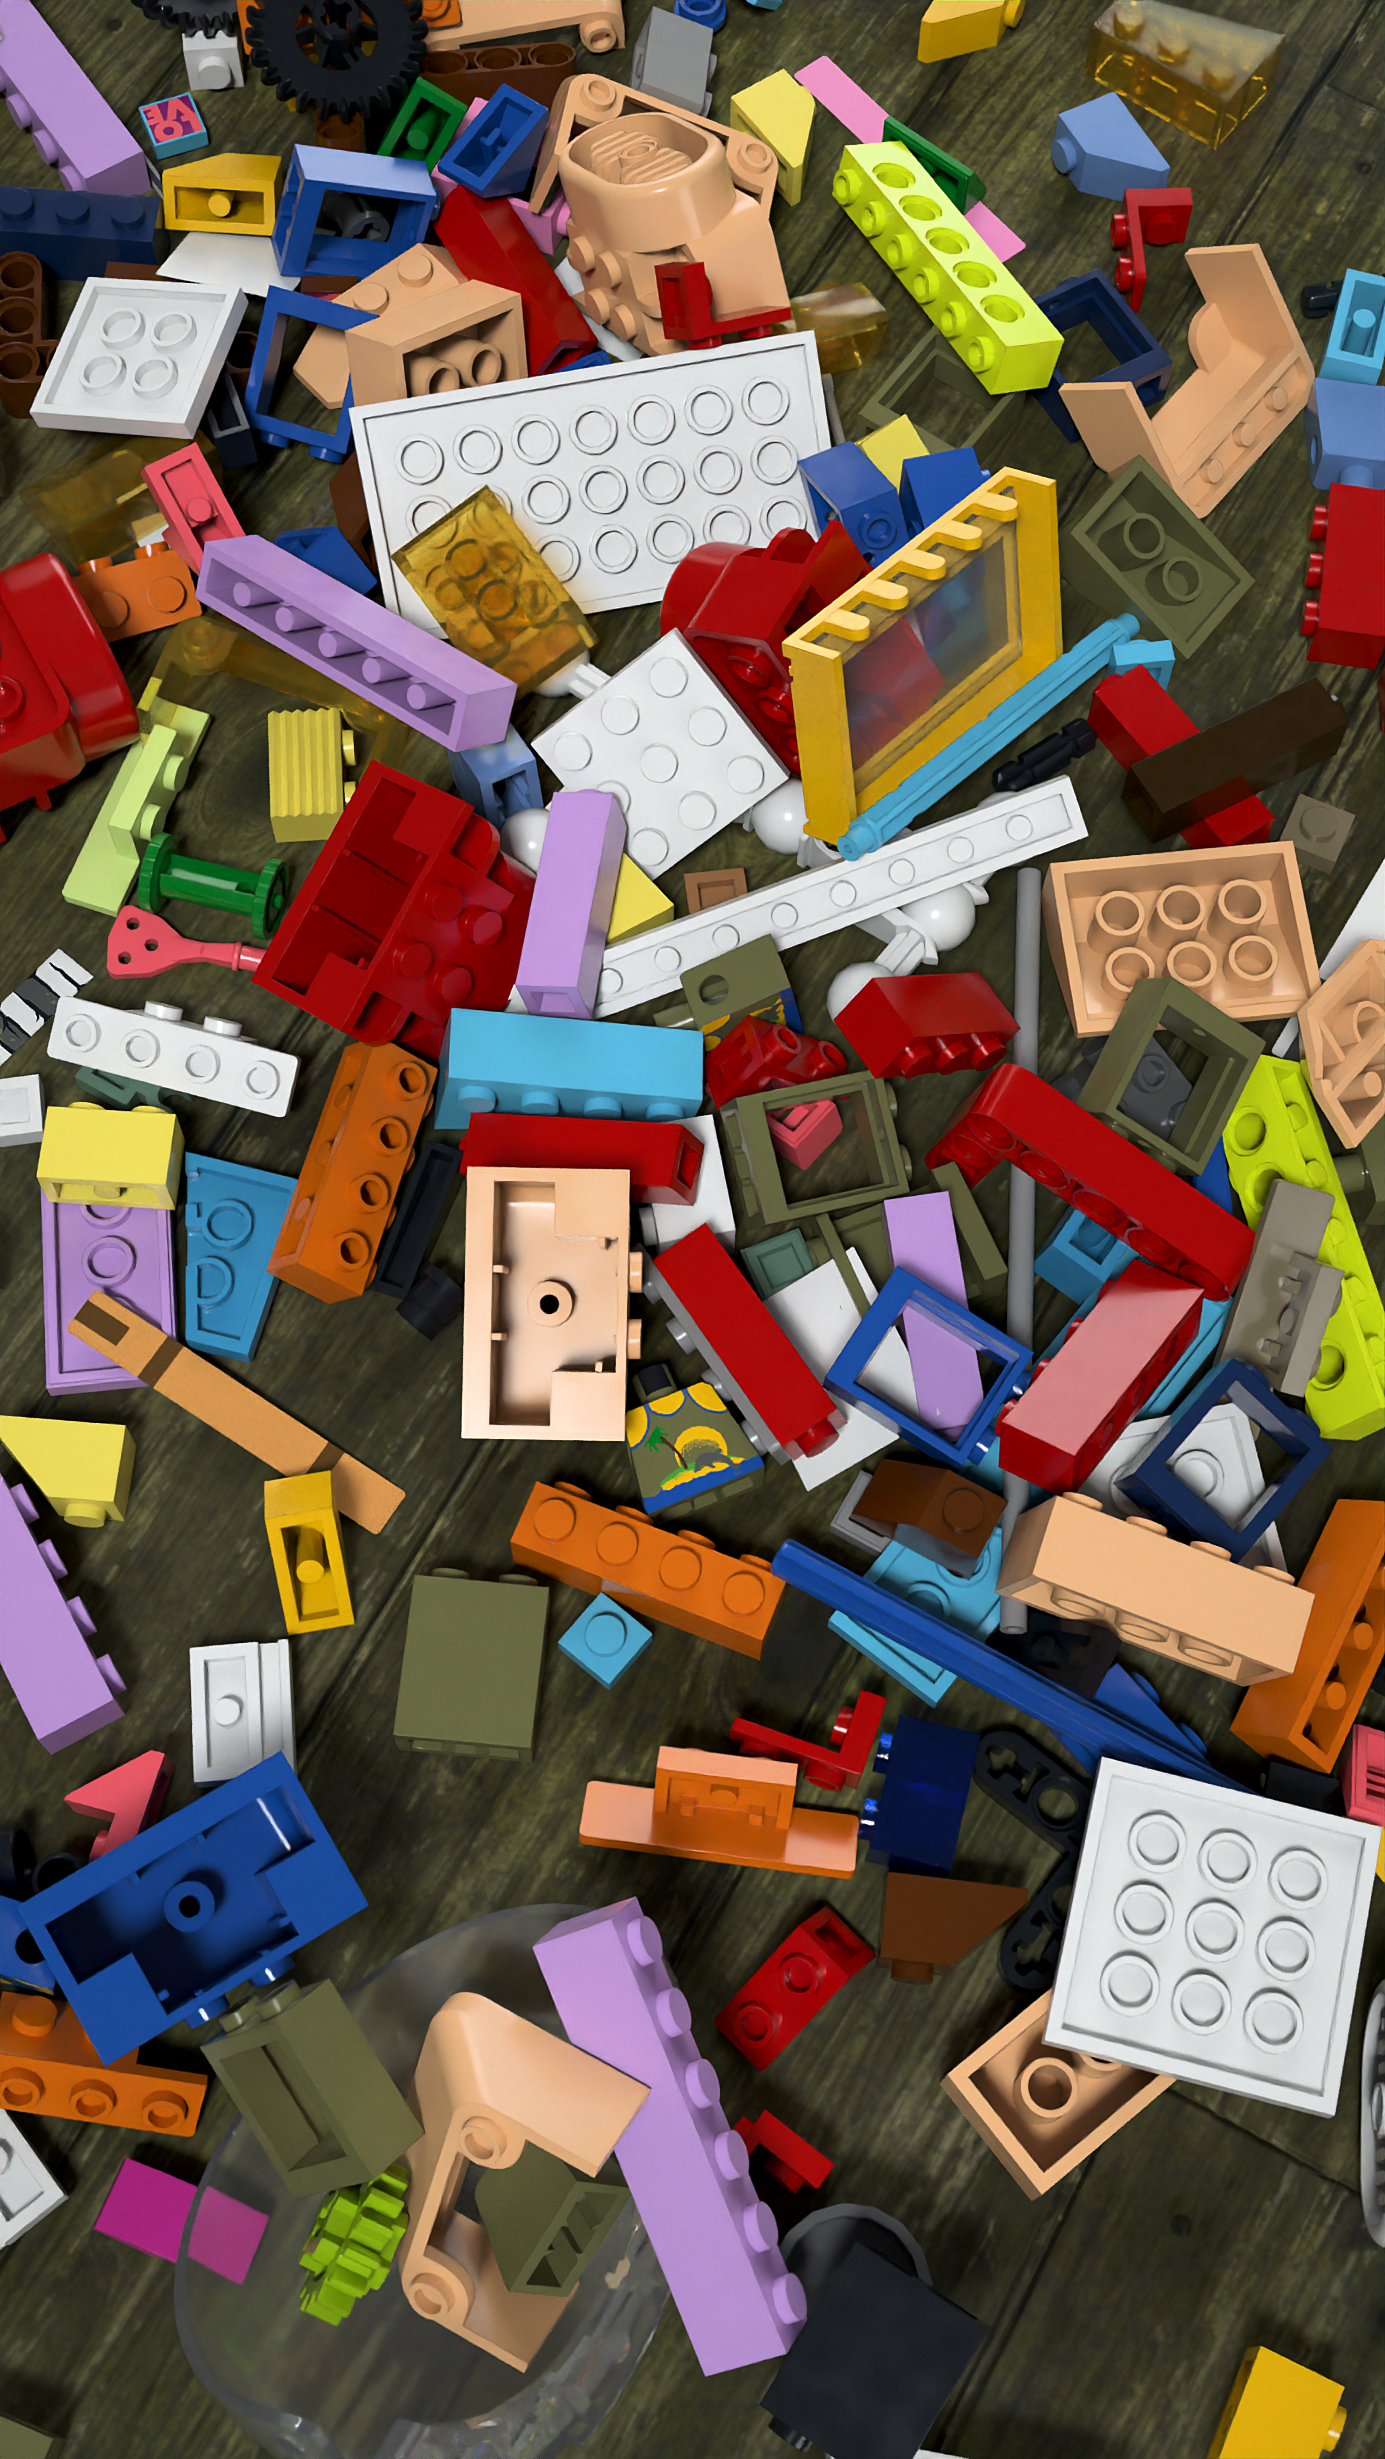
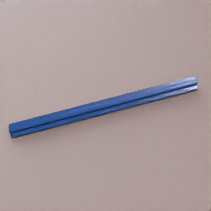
M786 1540L780 1546L772 1561L770 1571L779 1579L1106 1758L1264 1797L794 1540Z

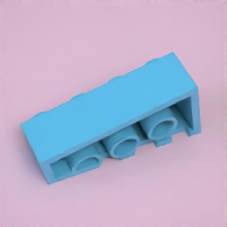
M451 1008L441 1053L437 1062L434 1129H468L471 1113L479 1112L653 1123L695 1117L703 1098V1032Z

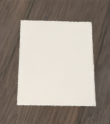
M315 227L314 233L334 236L336 231ZM190 231L155 273L200 284L241 286L244 293L267 297L269 285L294 291L301 281L300 277L280 275L271 244V236Z
M853 1246L845 1252L870 1305H872L879 1294ZM834 1259L769 1297L768 1301H763L765 1307L821 1386H823L826 1374L862 1321ZM894 1325L857 1383L920 1422L909 1353ZM824 1388L848 1423L837 1430L840 1436L827 1450L811 1458H807L803 1454L795 1461L792 1459L808 1492L900 1437Z

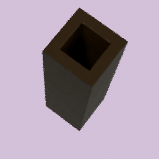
M1315 676L1131 765L1121 799L1152 844H1155L1335 756L1349 724L1344 706L1335 695L1329 694Z

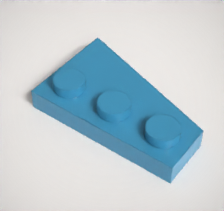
M185 1151V1172L187 1175V1204H185L187 1229L186 1341L190 1349L251 1364L280 1280L267 1273L266 1269L298 1179Z

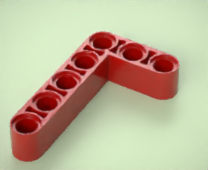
M1004 1063L999 1065L961 1103L925 1156L924 1160L930 1171L955 1161L968 1189L973 1188L1004 1158L1164 1272L1205 1289L1204 1298L1213 1302L1222 1303L1230 1299L1245 1274L1252 1253L1256 1234L1247 1225L1035 1074L1015 1064Z

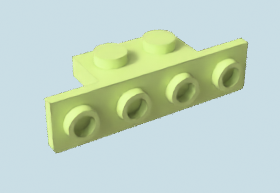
M156 699L152 702L142 723L141 737L132 744L62 890L65 901L118 917L141 871L142 861L151 839L156 833L163 831L166 816L176 794L181 791L186 782L189 767L211 722L210 714L161 699Z

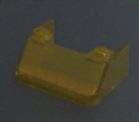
M214 609L185 619L173 629L137 707L143 748L155 724L167 728L170 727L193 675L203 676L222 671L328 708H337L343 713L345 720L351 727L362 733L377 737L358 784L372 759L396 769L413 728Z

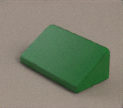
M890 115L884 120L882 142L902 141L962 215L970 211L986 195L987 188L974 171Z

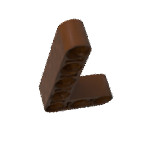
M560 42L427 52V56L423 60L418 61L421 69V78L467 105L468 109L475 97L489 101L504 83L548 108L550 115L553 100L561 83L566 78L577 75L575 49L568 44ZM328 64L326 67L329 70H347L345 66H332ZM417 79L406 80L408 84V90ZM389 93L391 108L388 110L380 109L375 103L371 104V117L368 119L362 118L356 109L351 110L348 122H341L337 112L331 110L326 120H318L317 107L313 106L316 147L368 154L367 133L386 131L405 96L399 97Z
M23 251L9 252L0 257V403L4 411L14 418L33 419L29 411L61 339L52 340L53 306L41 263L34 255ZM248 331L236 332L225 359L241 406H243L258 338L257 334Z

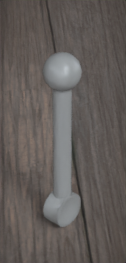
M830 373L822 374L821 380L825 406L835 445L838 446L845 443L846 439L834 397L833 380Z

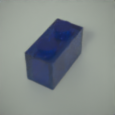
M901 1714L894 1734L881 1731L872 1772L884 1774L879 1800L866 1797L856 1837L869 1841L865 1861L921 1876L947 1878L952 1868L981 1737L980 1734Z

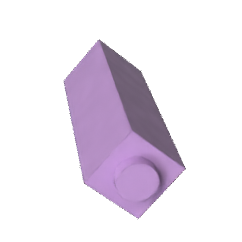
M583 789L578 792H553L515 983L530 1015L573 1019L592 1018L627 830L614 793H602L593 789Z
M944 1191L884 1200L880 1215L890 1275L899 1266L969 1311L949 1192ZM906 1306L898 1321L901 1339L909 1353L920 1422L955 1445L984 1401L976 1350Z

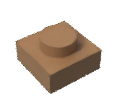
M744 867L684 874L683 886L688 915L748 893Z

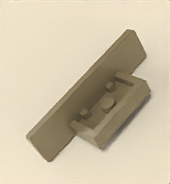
M1282 1179L1273 1180L1255 1233L1252 1253L1245 1274L1239 1282L1212 1368L1234 1357L1240 1363H1248L1262 1372L1271 1384V1392L1275 1388L1280 1392L1304 1397L1309 1380L1316 1375L1320 1367L1322 1357L1320 1345L1329 1318L1337 1312L1342 1299L1341 1282L1345 1271L1317 1259L1335 1203V1197L1332 1194ZM1223 1395L1214 1406L1233 1402ZM1248 1417L1253 1440L1256 1441L1261 1428Z

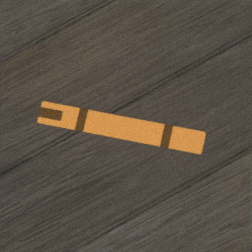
M96 1290L93 1292L67 1326L69 1333L285 1476L294 1477L330 1470L338 1511L373 1534L380 1533L404 1499L405 1492L101 1291Z

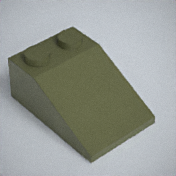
M1140 454L1108 473L1058 529L1060 574L1079 594L1113 617L1117 618L1122 613L1132 614L1139 622V634L1149 641L1171 640L1174 656L1181 662L1187 661L1255 582L1253 577Z

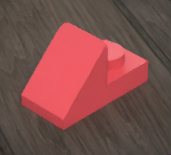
M196 442L144 467L140 471L169 526L161 533L163 539L198 576L206 541L246 536Z
M150 1750L65 1796L64 1801L73 1811L112 1822L109 1831L102 1829L98 1833L91 1850L89 1864L156 1825L175 1767L165 1753Z

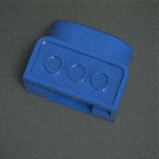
M280 1751L28 1899L16 1908L106 2067L181 2020H184L187 2027L190 2026L191 2029L207 2022L231 2006L225 1993L247 1980L251 1988L255 1986L259 1989L296 1966L290 1953L369 1904L283 1752ZM185 1896L193 1897L197 1903V1911L191 1917L183 1916L179 1910V1903Z

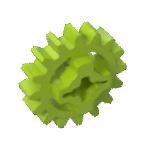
M392 2163L372 2181L327 2192L317 2209V2216L306 2241L301 2247L298 2264L306 2267L304 2275L307 2276L298 2296L302 2298L298 2307L299 2310L337 2327L342 2316L347 2318L350 2315L356 2296L362 2298L363 2295L366 2296L370 2288L378 2291L390 2271L391 2261L408 2225V2214L402 2212L404 2202L400 2201L409 2184V2181L405 2179L408 2173L407 2169Z

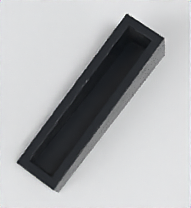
M224 362L205 408L204 416L223 471L225 472L256 463L258 458L250 427L226 362Z
M429 1139L426 1140L377 1264L375 1276L370 1284L373 1291L403 1301L409 1290L422 1277L419 1269L427 1260L429 1261L465 1178L464 1175L459 1173L463 1151Z

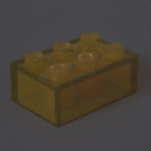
M487 484L390 555L456 649L518 684L513 704L600 641L576 602Z

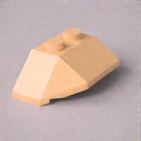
M418 243L331 302L383 316L469 280L462 274L446 248ZM318 323L296 361L293 371L294 375L328 409L342 408L350 375L345 331Z
M1378 939L1362 941L1297 1012L1301 1071L1314 1098L1346 1149L1357 1147L1385 1114V940Z

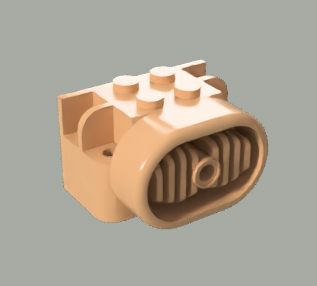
M647 112L615 118L594 126L574 138L563 149L558 159V172L571 217L565 222L570 238L566 255L570 266L580 273L584 290L572 295L571 299L578 310L591 317L596 324L605 326L617 334L622 341H628L651 357L690 351L687 340L664 338L654 266L670 262H704L705 274L709 278L713 292L712 304L710 306L711 317L759 306H790L770 222L756 200L734 188L724 146L716 136L678 116L661 112ZM738 331L722 334L723 345L732 344L740 340Z
M467 1167L461 1438L625 1441L628 1359L641 1358L642 1319H630V1293H642L643 1254L642 1252H630V1170ZM548 1295H554L559 1300V1308L552 1314L546 1313L542 1308V1301Z

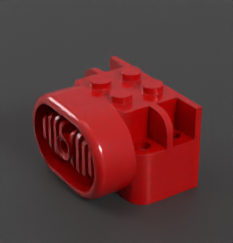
M835 520L829 522L817 543L806 530L791 527L780 530L773 537L767 548L727 542L706 543L687 554L672 573L661 604L660 635L662 638L675 627L680 631L787 769L801 777L791 692L793 676L789 675L791 659L783 656L781 642L872 572L874 568L866 562L841 521ZM901 614L842 662L853 769L924 711L942 682V678L904 621V614Z
M43 552L0 571V811L32 798L39 811L44 812L52 808L47 790L68 782L77 776L86 763L136 742L142 734L140 716L122 671L71 575L62 561L51 552ZM0 825L1 844L6 842L7 840Z
M372 759L250 981L367 1046L379 1047L391 1042L419 1059L437 1063L451 1008L504 1012L510 1001L508 999L512 987L516 983L537 876L528 867L499 849L500 835L497 828L485 818L473 813L475 807L468 802Z

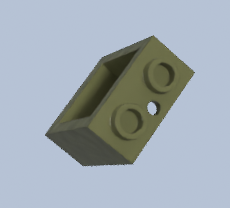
M934 324L860 410L857 419L855 442L900 417L929 381L935 377L992 410L961 446V448L973 446L980 466L1022 416L1027 390L990 395ZM911 422L929 454L957 449Z
M1173 977L1139 979L1136 981L1076 1104L1175 1175L1202 1176L1265 1047L1266 1041ZM1158 1023L1209 1057L1167 1142L1116 1109Z
M869 1070L738 1097L719 1107L748 1231L811 1218L826 1212L829 1214L878 1203L910 1193L908 1181L912 1177L911 1160L906 1147L898 1143L893 1122L897 1116L896 1097L891 1085L888 1082L884 1083L883 1078L875 1079ZM850 1096L871 1186L786 1204L765 1114Z
M329 1978L299 1988L295 1980H291L279 1986L261 2000L256 1993L247 1996L219 2016L218 2021L223 2029L200 2047L294 2200L374 2180L425 2134Z

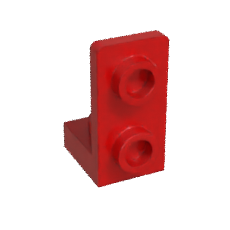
M1191 188L1125 189L1120 213H1112L1110 243L1112 248H1120V257H1117L1115 266V286L1118 292L1125 291L1126 303L1133 312H1139L1146 283L1143 244L1164 245L1168 243H1184L1193 207Z
M670 262L654 266L664 338L687 340L689 350L723 345L722 334L738 331L739 339L771 335L774 333L773 323L792 319L790 306H759L711 317L710 306L712 304L713 292L709 278L705 274L704 262Z
M747 1015L703 1059V1069L716 1109H719V1107L735 1098L757 1094L774 1077L800 1085L848 1075L846 1070L847 1061L842 1052L832 1043L818 1041L791 1031L784 1025L772 1024ZM850 1096L842 1097V1098H837V1099H840V1100L845 1101V1100H847Z
M861 1689L855 1709L844 1705L841 1706L829 1744L841 1748L840 1753L735 1717L730 1730L729 1744L740 1748L738 1756L750 1758L766 1757L774 1761L798 1764V1769L805 1771L803 1779L819 1788L833 1792H842L845 1785L857 1790L887 1698Z
M825 1906L801 1923L715 2017L714 2023L756 2069L760 2071L765 2070L831 1998L855 1979L871 1963L876 1955L828 1906Z
M767 2110L763 2111L755 2124L743 2116L733 2128L743 2139L748 2158H751L756 2149L767 2157L761 2168L777 2183L795 2195L802 2185L815 2194L835 2165Z

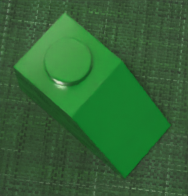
M418 77L397 109L375 155L424 161L430 175L463 119L468 106L423 78Z

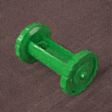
M158 832L151 839L142 861L138 882V903L142 911L154 914L159 913L165 906L168 898L251 917L253 936L270 940L277 931L284 912L288 894L289 867L286 861L271 858L264 866L262 873L258 874L178 855L175 836Z

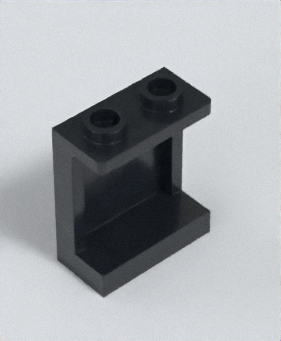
M858 2240L759 2405L774 2415L768 2427L784 2441L802 2452L807 2453L813 2443L835 2459H914L991 2327L866 2241Z

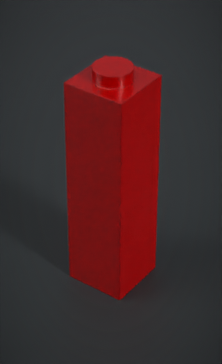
M460 184L447 195L444 206L439 211L436 220L431 222V225L462 274L469 281L474 279L521 294L528 377L552 374L587 356L599 340L505 195L483 198Z
M1142 664L1122 676L1116 673L1108 676L1095 688L1092 694L1093 700L1087 722L1095 730L1098 739L1127 773L1131 765L1200 732ZM1253 795L1178 833L1193 850L1266 843L1275 817L1258 797Z
M479 1112L471 1113L468 1131L463 1135L459 1145V1150L463 1151L459 1173L467 1178V1167L630 1170L629 1202L694 1206L705 1145L682 1124Z
M706 1223L702 1224L653 1259V1263L788 1455L794 1461L803 1454L807 1458H811L832 1446L840 1436L837 1430L848 1422Z

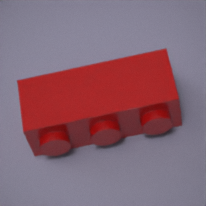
M1331 483L1324 505H1314L1310 517L1308 540L1317 541L1316 553L1310 552L1308 555L1303 587L1313 588L1312 600H1305L1299 623V635L1308 637L1306 660L1375 670L1385 647V490Z
M980 972L872 978L834 1018L836 1025L875 1079L902 1076L906 1079H911L921 1074L941 1073V1075H948L955 1071L975 1069L977 1072L984 1071L1004 1057L1007 1052V1048L1004 1045L1021 1029Z

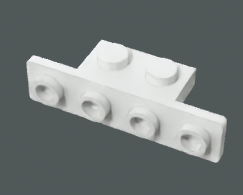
M62 996L58 1000L47 1053L50 1057L276 1117H285L289 1114L301 1064L300 1057L259 1046V1040L240 1035L242 1024L211 1016H205L204 1025L181 1020L183 1009L154 1001H146L144 1010H121L71 996Z

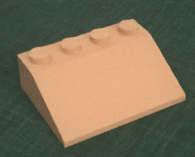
M1293 840L1049 864L1041 891V904L1049 951L1076 1038L1110 1035L1136 981L1139 979L1173 977L1237 1022L1297 1017V1012L1322 986ZM1158 1023L1155 1031L1166 1030V1028Z

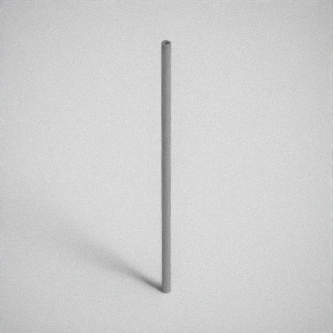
M1029 867L1020 869L1017 872L1014 1020L1021 1029L1013 1036V1064L1025 1068L1038 1077L1041 872L1036 868ZM1010 1162L1006 1335L1032 1351L1036 1180ZM1031 1357V1359L1029 1360V1362H1028V1364L1026 1365V1367L1024 1368L1026 1371L1030 1372L1031 1374H1032V1357ZM1003 1470V1498L1009 1502L1002 1518L1001 1567L1017 1517L1029 1510L1030 1482ZM1000 1595V1631L1007 1634L1027 1632L1028 1605Z

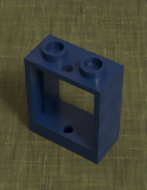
M1100 268L1080 277H1070L1061 282L1056 288L1032 299L1059 333L1087 320L1122 364L1085 383L1132 382L1144 408L1164 399L1173 361ZM1055 366L1048 387L1030 389V391L1066 439L1072 444L1082 439L1058 392L1064 383L1068 382Z
M1232 1357L1209 1370L1113 1484L1150 1519L1164 1526L1167 1529V1534L1173 1540L1188 1546L1193 1541L1219 1546L1231 1553L1230 1562L1238 1564L1333 1448L1319 1436L1320 1429L1318 1425L1308 1415L1298 1409L1288 1408L1270 1391L1271 1384L1262 1372L1254 1366L1244 1362L1240 1363L1236 1358ZM1223 1395L1231 1400L1293 1458L1234 1530L1164 1466L1167 1460Z

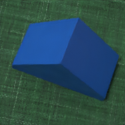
M503 83L437 164L438 171L483 198L523 192L550 117L549 109Z

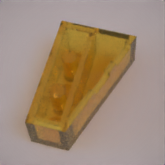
M1115 0L1092 25L1084 74L1212 148L1217 149L1274 85L1286 36L1152 0Z

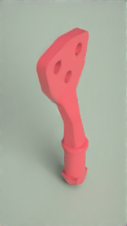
M127 905L120 910L108 936L107 971L110 977L114 979L151 978L185 963L208 962L231 968L234 972H238L240 969L255 972L267 949L246 946L241 941L236 943H204L182 938L161 917L142 911L133 905ZM136 922L139 924L137 929L131 930L127 927L130 923ZM154 943L158 946L154 951L146 949L149 944ZM122 957L131 958L128 964L119 962Z

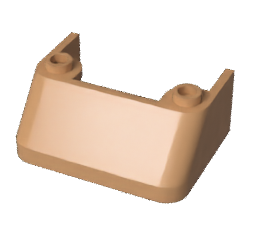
M596 74L573 75L561 83L553 100L527 210L535 213L539 212L557 175L558 159L563 149L568 145L570 133L579 136L588 129L615 118L638 113L661 112L678 116L716 136L724 146L734 188L756 200L769 219L778 174V160L773 150L763 141Z
M1259 243L1190 248L1184 255L1206 301L1204 306L1193 317L1188 331L1189 348L1198 368L1151 420L1132 382L1064 383L1058 390L1095 464L1101 470L1110 473L1140 454L1199 519L1207 516L1305 407L1315 380L1313 364Z
M460 1992L452 1995L430 2022L406 2100L407 2105L425 2134L393 2162L408 2170L405 2179L409 2181V2184L400 2201L404 2202L402 2212L408 2214L409 2220L407 2229L399 2241L395 2254L402 2287L412 2308L422 2317L434 2320L525 2373L577 2293L580 2282L577 2281L568 2297L508 2292L485 2227L454 2210L470 2160L488 2168L505 2169L517 2162L530 2141L595 2178L646 2103L651 2089L479 1994Z

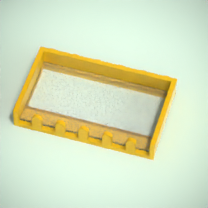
M1009 467L1002 468L781 642L783 656L791 659L789 675L793 676V682L791 683L805 814L806 818L809 819L803 825L804 834L837 846V840L848 831L849 825L853 820L887 793L894 792L901 782L977 722L986 719L993 709L1063 655L1056 480Z

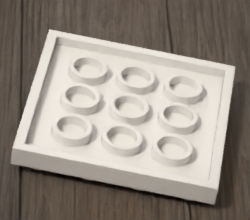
M1102 1757L1098 1762L1041 2043L1328 2119L1335 2116L1382 1827Z

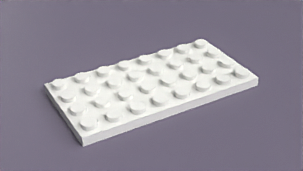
M814 330L348 408L385 608L440 640L457 637V632H487L662 601L668 581L678 564L692 550L706 543L727 542L767 548L773 537L780 530L787 527L806 530L816 543L818 541L797 461L831 448ZM836 511L827 512L825 519L833 520L836 516Z

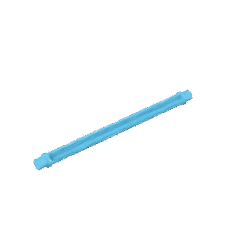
M1122 613L1115 619L1104 621L1075 644L1069 653L1060 656L993 709L986 719L977 722L901 782L894 792L887 793L853 820L849 825L848 831L837 840V848L840 854L848 861H856L865 853H873L909 825L916 815L924 813L1106 666L1109 662L1112 646L1124 645L1139 633L1140 626L1138 620L1130 613Z

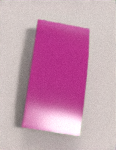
M124 2158L92 2229L156 2259H165L227 2289H235L265 2221V2217L169 2174L129 2158Z

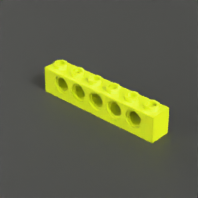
M892 141L845 146L839 170L836 172L833 180V197L989 394L994 395L1048 387L1064 338L903 142Z
M1261 1054L1222 1133L1224 1151L1230 1167L1228 1171L1229 1180L1239 1195L1248 1227L1255 1233L1271 1184L1275 1179H1282L1324 1191L1335 1197V1203L1317 1259L1345 1271L1341 1282L1342 1299L1337 1312L1329 1318L1320 1345L1322 1352L1321 1363L1316 1375L1308 1382L1304 1394L1306 1398L1305 1411L1318 1425L1321 1438L1357 1441L1385 1427V1311L1311 1095L1301 1071L1300 1063ZM1344 1361V1371L1342 1372V1365Z

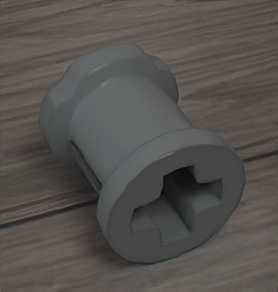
M328 190L324 194L321 204L322 211L327 218L332 219L338 224L342 231V237L359 239L356 236L359 234L360 239L384 242L388 236L389 223L382 213L373 210L368 202L369 195Z

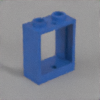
M294 144L271 236V244L280 275L300 278L301 276H357L359 283L416 244H426L425 234L429 221L434 222L436 220L440 207L439 189L433 186L426 163L424 161ZM325 189L400 199L389 241L380 242L315 234L314 231Z
M269 285L242 406L248 425L257 429L255 439L258 441L289 448L290 439L310 444L308 455L331 462L342 463L343 454L351 455L355 450L348 408L354 407L350 375L336 434L268 415L289 318L291 315L346 331L381 316Z
M851 440L797 461L818 540L830 520L825 519V515L833 510L836 511V516L833 520L841 521L866 562L874 569L910 542L897 488Z
M897 1266L826 1374L822 1387L957 1473L966 1459L976 1465L980 1464L997 1437L995 1435V1428L988 1424L1002 1403L1006 1405L1011 1399L1019 1401L1028 1389L1033 1374L1024 1368L1034 1352ZM906 1306L1004 1367V1370L955 1445L857 1383Z

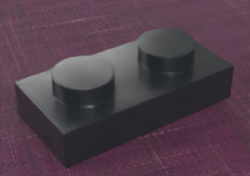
M1027 1611V1632L1007 1634L999 1631L990 1648L1078 1696L1092 1701L1123 1641L1108 1627Z

